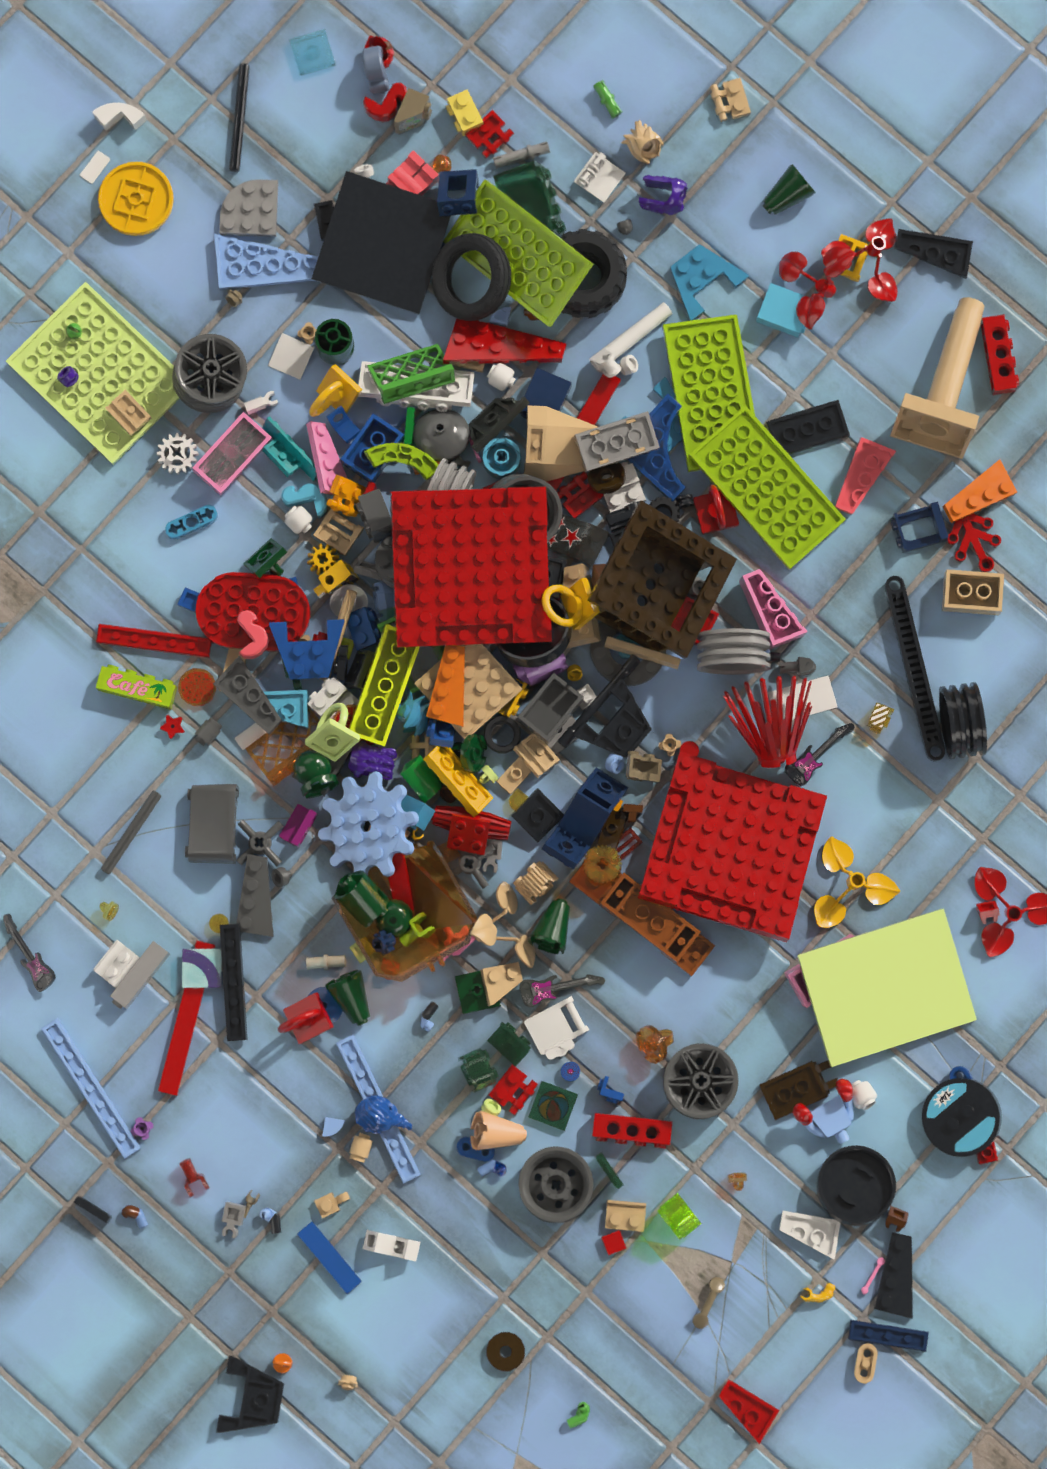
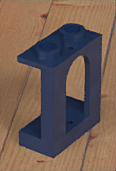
M477 169L443 171L439 173L437 205L440 216L477 214L476 190L479 188ZM466 189L465 195L461 198L452 199L448 197V190Z
M938 501L920 509L898 515L894 513L892 520H890L893 531L896 530L897 547L898 549L901 548L903 553L942 543L949 538ZM932 517L936 534L910 541L904 539L901 529L903 524Z

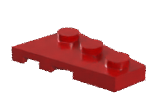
M728 1379L718 1396L760 1445L779 1409Z

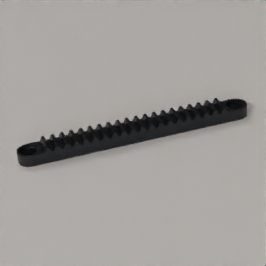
M891 576L885 583V591L920 729V736L922 737L927 758L930 761L937 762L946 753L911 607L903 579L899 576ZM897 581L900 584V589L897 591L891 590L889 587L890 582ZM934 746L939 747L941 750V754L938 757H934L930 753V749Z

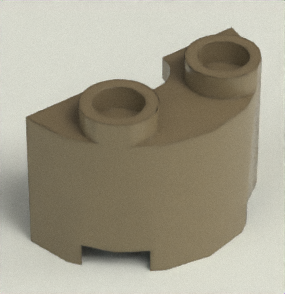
M628 751L627 779L641 782L642 780L660 782L662 759H656L655 755L643 754L642 757L637 751Z

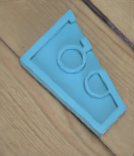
M307 690L264 692L283 722L308 729Z

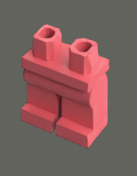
M413 150L408 155V158L388 176L386 184L423 196L439 181V174L427 163L425 164V161Z

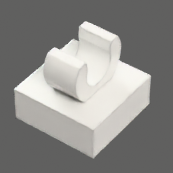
M589 684L577 690V692L584 696V701L580 705L583 711L597 696Z

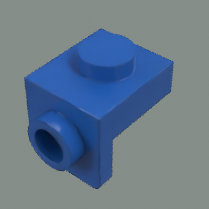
M605 1076L604 1080L600 1079L597 1090L601 1091L600 1095L607 1097L606 1101L617 1104L618 1101L622 1102L624 1093L606 1088L609 1077Z

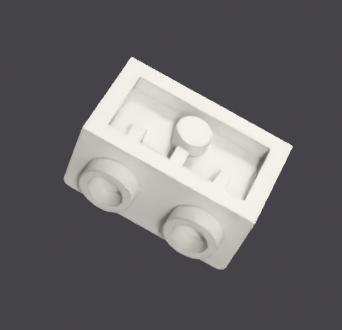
M116 940L94 967L93 971L117 988L140 957Z

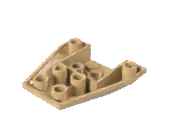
M527 405V440L524 474L547 482L583 472V461L573 436L597 428V426L547 406Z

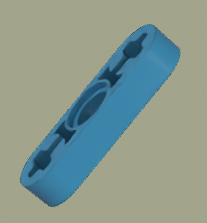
M206 505L172 520L165 527L166 534L171 539H178L212 524L218 518L217 510L211 505ZM207 510L214 512L211 519L208 517L202 518L203 523L200 522L197 516L199 513L201 517L205 516ZM188 518H196L197 524L194 527H188L186 525ZM183 521L185 531H183V528H180L175 535L173 532L169 533L172 530V526L178 528L181 526L179 522Z

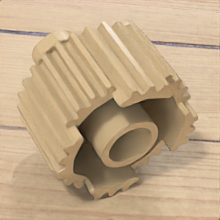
M540 861L530 865L526 870L528 873L523 877L520 876L513 883L515 889L530 905L537 902L534 898L547 894L554 886L552 882L559 879L544 862Z

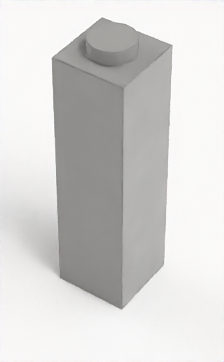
M153 941L110 995L114 999L112 1003L120 1009L122 1007L128 1009L169 957L170 953Z

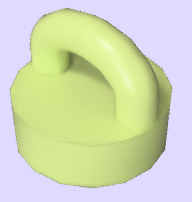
M485 765L482 768L484 773L479 781L482 784L490 780L495 783L499 777L488 765Z
M486 1099L481 1106V1110L498 1116L501 1112V1107L495 1100Z

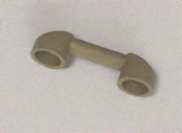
M714 1277L710 1280V1292L701 1312L693 1317V1325L698 1329H703L708 1325L707 1316L717 1294L725 1288V1282L719 1277Z

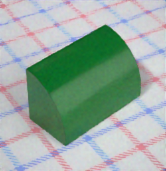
M421 755L406 763L401 772L402 777L423 803L432 798L443 786V783L434 771L427 766Z

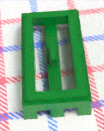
M407 407L404 444L411 446L413 445L415 409L413 407Z

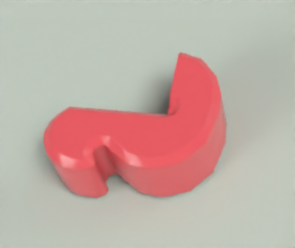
M242 611L237 621L253 642L243 648L239 654L244 659H254L262 655L267 649L269 638L261 626L254 624L258 622L257 616L251 611Z

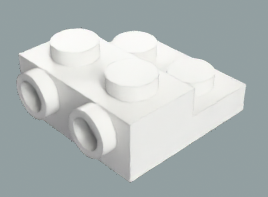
M621 463L626 475L624 485L613 493L603 494L610 513L624 509L626 505L633 502L646 501L633 463ZM607 474L604 475L602 478L607 479L611 477V475Z
M335 677L324 680L321 685L323 688L318 693L316 691L313 692L308 698V706L319 717L335 703H343L347 708L353 707L354 714V707L358 703V699ZM340 710L333 713L330 718L336 721Z

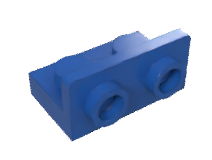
M430 718L427 728V737H430L429 745L452 748L456 729L450 723Z

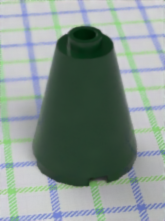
M792 164L764 198L765 204L763 207L769 214L773 212L776 215L813 196L816 192Z
M560 898L551 901L529 936L528 942L532 946L536 943L539 950L551 954H558L561 951L564 954L570 906L567 904V901Z
M361 970L345 973L336 982L333 979L325 984L328 992L352 1024L356 1023L359 1026L368 1022L367 1018L370 1017Z

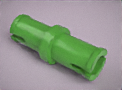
M601 80L593 85V88H595L601 98V104L605 105L611 117L619 116L622 110H620L614 100V94L610 93L604 81Z

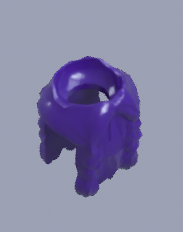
M643 176L646 187L669 190L672 193L666 202L639 197L638 202L641 208L655 213H665L670 216L683 211V200L687 192L686 182L678 178L665 176Z
M362 740L352 747L348 767L355 778H360L363 775L369 776L372 772H380L383 779L391 780L394 774L392 771L395 767V761L392 759L397 758V753L393 748L368 745L366 740Z

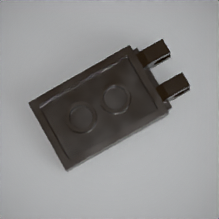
M828 1060L818 1065L816 1061H810L759 1084L775 1120L793 1113L792 1110L798 1103L808 1106L828 1097V1094H830L829 1090L836 1087L835 1084L838 1080L835 1078L825 1083L821 1072L831 1068Z

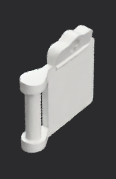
M572 996L524 1021L540 1054H545L549 1060H553L556 1057H564L568 1051L575 1047L572 1039L589 1031L588 1026L584 1025L573 1004ZM564 1006L568 1009L578 1029L575 1032L572 1031L561 1010Z

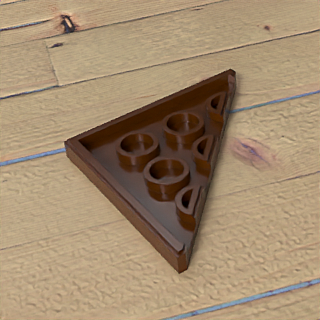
M413 857L406 858L415 916L422 912L426 914V918L420 923L423 930L430 926H434L437 929L476 922V919L472 918L457 900H453L448 895L449 892L441 884L436 883L431 878L432 876L414 861Z

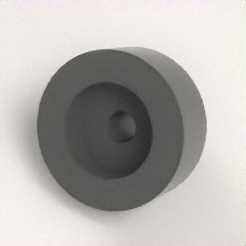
M284 867L274 869L271 873L273 883L277 887L288 885L289 878L292 877L291 871L286 870Z

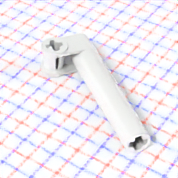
M664 302L593 355L589 359L593 367L608 378L616 376L621 371V367L615 360L673 314L671 309Z

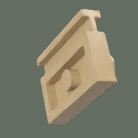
M126 389L110 405L105 407L130 436L151 419V416Z
M533 733L513 749L537 778L560 761L548 745Z
M607 1200L605 1228L644 1232L646 1203Z

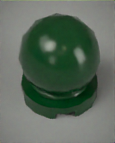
M309 749L300 753L296 758L293 770L296 779L303 785L300 789L303 797L305 796L306 799L319 797L322 795L321 791L328 788L332 791L338 786L339 782L336 775L330 774L332 769L330 760L315 750Z

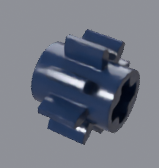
M382 930L373 935L372 946L376 952L386 955L395 950L393 946L396 944V939L392 933L387 934L385 930Z

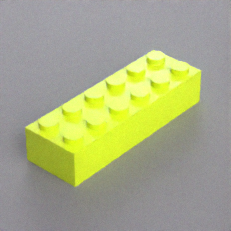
M385 624L349 726V729L359 734L361 739L384 747L420 646L396 647V628Z

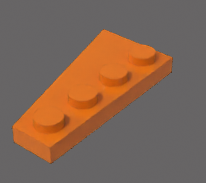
M999 459L942 507L950 522L953 523L1015 495L1017 490Z
M445 645L426 717L464 727L465 647Z

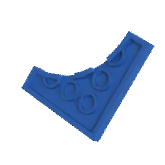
M668 393L649 414L660 448L627 460L633 463L642 474L674 501L686 486L678 478L670 462L668 437L672 422L682 405Z

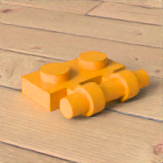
M336 474L329 491L334 494V497L327 500V506L336 512L341 511L345 516L356 517L358 511L353 506L359 503L358 496L364 494L366 487ZM343 498L346 499L345 504H342Z

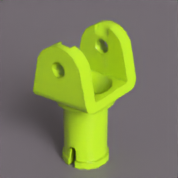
M424 912L413 917L409 921L411 929L399 937L400 942L405 947H408L418 937L429 938L436 931L434 926H430L425 930L420 926V923L426 918Z

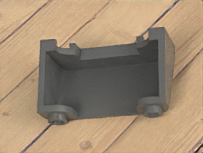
M192 785V788L188 789L187 795L188 800H191L189 846H185V858H188L190 863L236 864L234 848H236V809L238 806L236 799L239 797L238 785Z

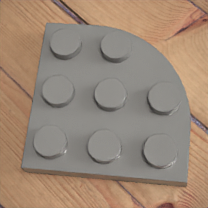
M250 180L232 189L221 207L220 235L276 237L278 180Z

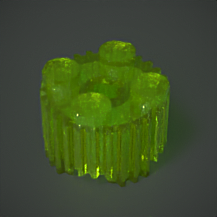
M678 1193L662 1204L657 1210L679 1240L685 1238L702 1224Z

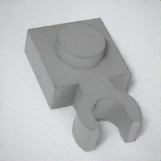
M487 839L486 847L493 844L496 851L485 857L487 862L483 865V871H487L488 865H493V871L496 873L498 871V864L495 861L496 859L501 860L503 840Z
M232 1202L225 1203L222 1222H226L227 1226L223 1228L222 1236L227 1235L228 1229L233 1232L232 1238L238 1236V1228L236 1226L243 1224L245 1205Z

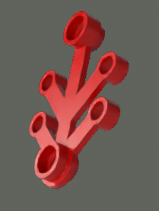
M971 514L955 521L948 537L955 536L956 541L952 542L948 538L947 542L950 545L958 542V533L962 524L966 530L960 548L954 555L955 560L963 562L966 559V551L971 541L979 558L978 567L980 571L990 572L994 568V561L991 557L986 556L979 539L989 542L992 547H997L1001 543V537L973 528L970 521L981 524L983 529L989 530L993 526V520L988 517L984 518ZM984 521H989L991 526L986 527ZM992 538H997L999 542L994 544ZM963 553L964 558L959 559L957 554ZM984 562L988 563L989 568H984L982 564Z

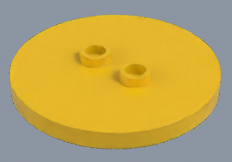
M128 162L117 166L104 178L99 189L98 203L103 218L114 230L129 236H142L156 231L167 221L173 208L174 195L168 178L157 167L144 162Z

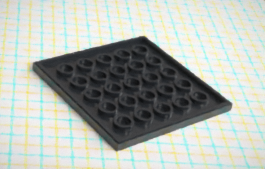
M346 171L311 279L420 314L432 276L433 264L440 251L451 216L439 215L436 200Z

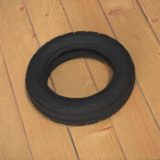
M477 233L462 234L447 242L439 251L432 268L431 280L435 298L448 314L460 320L476 321L486 318L497 311L505 301L511 285V267L502 247L490 237ZM476 250L484 255L490 265L491 282L486 294L480 300L467 304L461 301L453 290L452 271L456 261L463 254Z

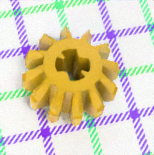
M319 544V550L312 547L314 554L308 553V557L311 559L307 561V564L312 565L310 568L312 572L317 569L316 574L320 576L322 571L324 573L337 563L336 560L339 559V555H334L336 549L330 550L329 544L325 546V549H323L322 544ZM322 556H326L327 562L324 561V564H321L319 560Z

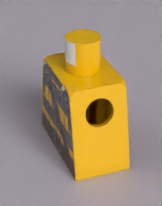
M341 559L318 577L321 584L313 590L321 598L327 593L332 595L342 585L354 584L360 579L356 573H353L354 570L351 565Z

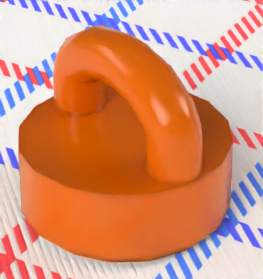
M280 1353L273 1359V1367L279 1373H286L292 1368V1359L286 1353Z

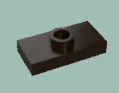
M615 810L612 811L601 831L597 843L599 847L617 851L628 814Z

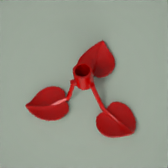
M889 218L876 221L866 229L865 237L870 243L856 252L854 258L864 251H867L868 255L872 257H877L874 271L875 277L869 279L868 290L876 299L894 302L897 298V285L894 278L887 272L878 274L880 258L882 257L881 252L892 248L896 242L893 220ZM833 241L821 250V255L824 258L827 251L833 247L851 249L845 242ZM851 262L850 265L846 268V270L849 269V268L852 266V262Z
M833 247L828 250L823 258V264L826 266L823 271L827 280L820 279L818 281L803 271L807 265V259L802 253L789 252L782 257L779 265V274L784 281L794 282L801 273L815 283L818 293H813L811 297H802L796 308L798 319L806 328L812 330L814 324L822 316L825 310L823 298H831L836 293V286L830 277H838L846 270L856 254L854 251L843 247Z
M978 868L974 880L977 894L987 901L992 900L996 895L1006 906L1004 914L1007 920L1002 926L996 922L990 923L984 927L981 934L987 956L994 957L1004 953L1011 947L1014 941V932L1005 927L1011 921H1018L1024 912L1028 911V919L1034 924L1043 925L1047 923V894L1039 892L1031 894L1026 899L1028 907L1021 910L1016 905H1009L999 895V893L1005 890L1007 885L1006 877L1002 872L993 868Z

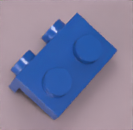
M362 607L351 612L348 620V627L356 651L379 644L382 635L377 627L376 613L370 607Z

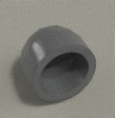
M630 219L616 224L619 232L623 235H628L632 231L633 227Z

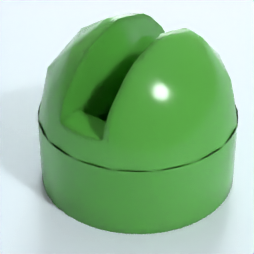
M72 323L67 326L66 333L69 338L78 339L82 335V329L78 324ZM72 327L78 330V332L75 333L74 331L70 330V328Z

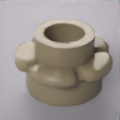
M228 290L225 299L231 306L237 307L243 302V297L239 291Z

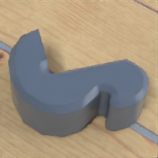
M382 47L364 48L362 52L363 65L369 82L370 92L375 94L388 91L389 81L383 64Z

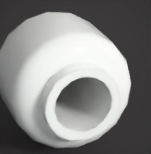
M503 363L493 364L487 375V378H489L488 383L500 391H504L507 387L511 389L516 380L513 378L514 370Z
M294 505L284 515L286 517L285 524L295 534L301 531L305 534L312 527L310 524L313 519L312 515L303 506L296 507Z
M860 1080L852 1083L854 1106L857 1109L863 1110L871 1108L876 1103L875 1100L877 1098V1094L868 1081L861 1082Z

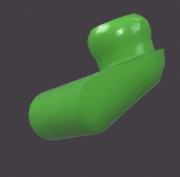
M580 1402L577 1406L576 1416L567 1419L570 1429L587 1421L590 1406L586 1402Z

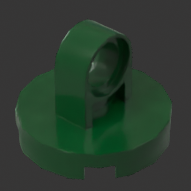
M468 735L463 742H455L451 748L459 757L465 771L479 772L483 768L487 758L484 757V749L487 750V744L482 735Z

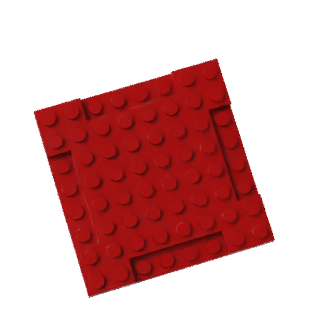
M546 486L390 492L396 647L552 642L551 619L545 613L542 605V595L549 587Z
M679 752L638 898L787 943L792 931L799 904L798 901L827 795L793 785L788 787L716 765L717 762Z

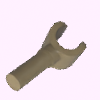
M250 1190L246 1196L247 1204L244 1218H246L252 1205L258 1201L259 1193L256 1198L251 1197L252 1190Z

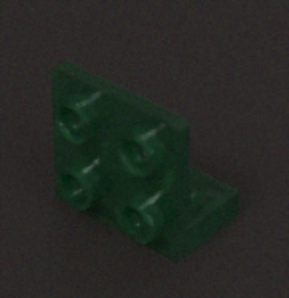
M501 1022L500 1027L487 1041L516 1067L531 1051L529 1046L531 1042L523 1035L521 1037L516 1035V1029L509 1022L506 1024Z

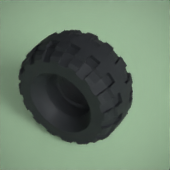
M579 229V231L564 233L560 238L590 262L596 264L601 270L602 277L600 283L592 289H577L562 310V313L569 314L574 318H593L601 313H606L618 303L626 287L627 265L622 250L619 249L614 240L609 239L603 233L596 230L593 232L587 229Z

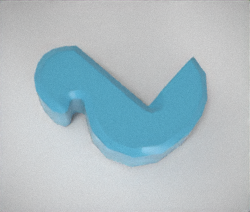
M308 483L303 485L297 492L294 486H289L281 494L283 503L288 507L314 501L318 519L323 517L327 511L326 496L324 493H320V488L316 484Z

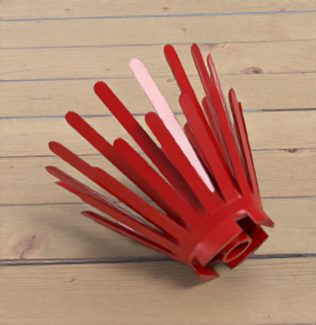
M781 676L776 678L777 702L775 699H772L770 705L765 679L760 678L759 680L766 721L761 704L754 700L749 683L747 681L744 682L758 730L736 687L732 686L731 689L750 731L729 693L724 691L725 696L723 697L738 722L736 723L732 716H728L757 756L761 767H781L780 764L784 763L785 760L786 765L796 762V751L812 706L810 707L811 702L807 703L812 681L808 683L804 702L803 697L807 678H804L802 681L792 732L796 676L791 678L790 695L786 698L785 719H783Z

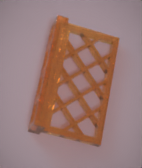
M309 706L310 719L307 735L297 734V725H295L294 733L284 732V727L288 723L282 721L270 735L265 733L245 748L273 787L294 772L293 766L298 755L311 749L306 745L295 747L296 737H309L311 726H317L319 722L318 717ZM280 735L278 745L268 744L269 737ZM283 736L293 737L292 746L282 745ZM257 746H263V756L254 755L252 750ZM268 747L278 748L276 758L266 757ZM281 749L291 750L290 756L286 759L279 758ZM265 760L275 761V767L269 772L264 768Z

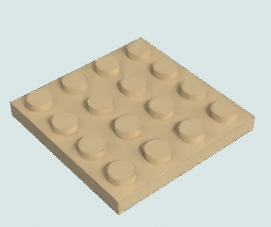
M483 644L459 645L465 647L464 727L455 724L451 725L464 739L468 735L474 734L523 690ZM441 660L414 683L429 701L431 700Z

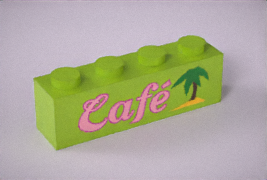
M110 664L107 667L101 666L96 684L98 691L172 709L177 692V686L173 684V681L168 679L158 681L155 680V676L144 674V677L136 675V671L126 669L125 672L118 670L119 667Z

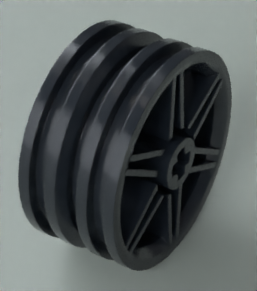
M971 682L969 687L966 683L960 685L959 691L955 685H950L949 689L941 686L939 688V713L943 740L949 759H955L956 755L959 758H964L966 751H968L971 757L976 756L977 752L980 755H985L987 752V730L983 702L977 683Z

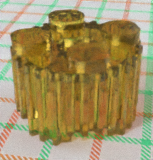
M597 845V848L594 846L587 852L583 860L585 875H587L588 879L590 878L591 882L594 881V884L608 885L609 882L612 883V880L616 881L615 878H618L620 871H622L620 855L611 846L609 848L607 845L605 847ZM600 861H604L606 864H608V866H605V869L603 870L600 866H597V864L600 863Z

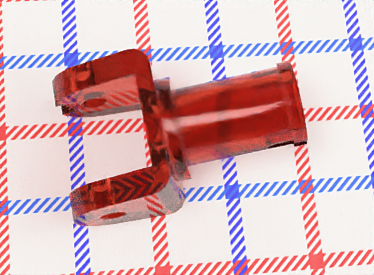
M191 1158L179 1163L187 1178L184 1187L189 1197L194 1196L189 1184L201 1179L206 1190L210 1188L204 1174L196 1172Z

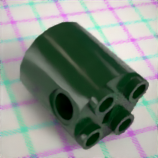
M328 319L317 327L315 343L320 358L329 364H345L354 352V340L350 327L339 319Z
M359 870L353 874L348 873L339 880L334 895L335 898L365 928L369 927L378 916L382 917L387 913L388 896L364 871Z

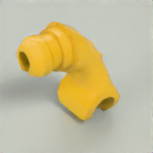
M831 1283L826 1284L825 1289L820 1294H813L811 1289L803 1288V1290L808 1291L809 1296L805 1298L800 1295V1298L806 1302H824L834 1297L835 1285Z

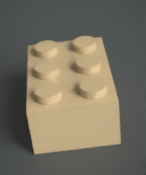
M947 569L944 573L942 611L1000 615L1002 612L1004 574Z

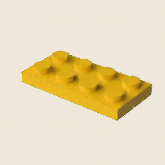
M436 746L423 759L427 766L436 773L440 781L448 787L453 796L461 802L465 810L473 817L478 815L493 799L472 772L464 770L459 757L450 747Z

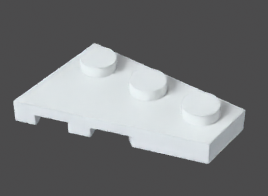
M782 1211L780 1231L835 1260L841 1222L834 1219Z

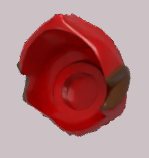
M370 35L366 40L364 48L381 46L383 49V64L385 69L388 68L393 61V45L384 37Z

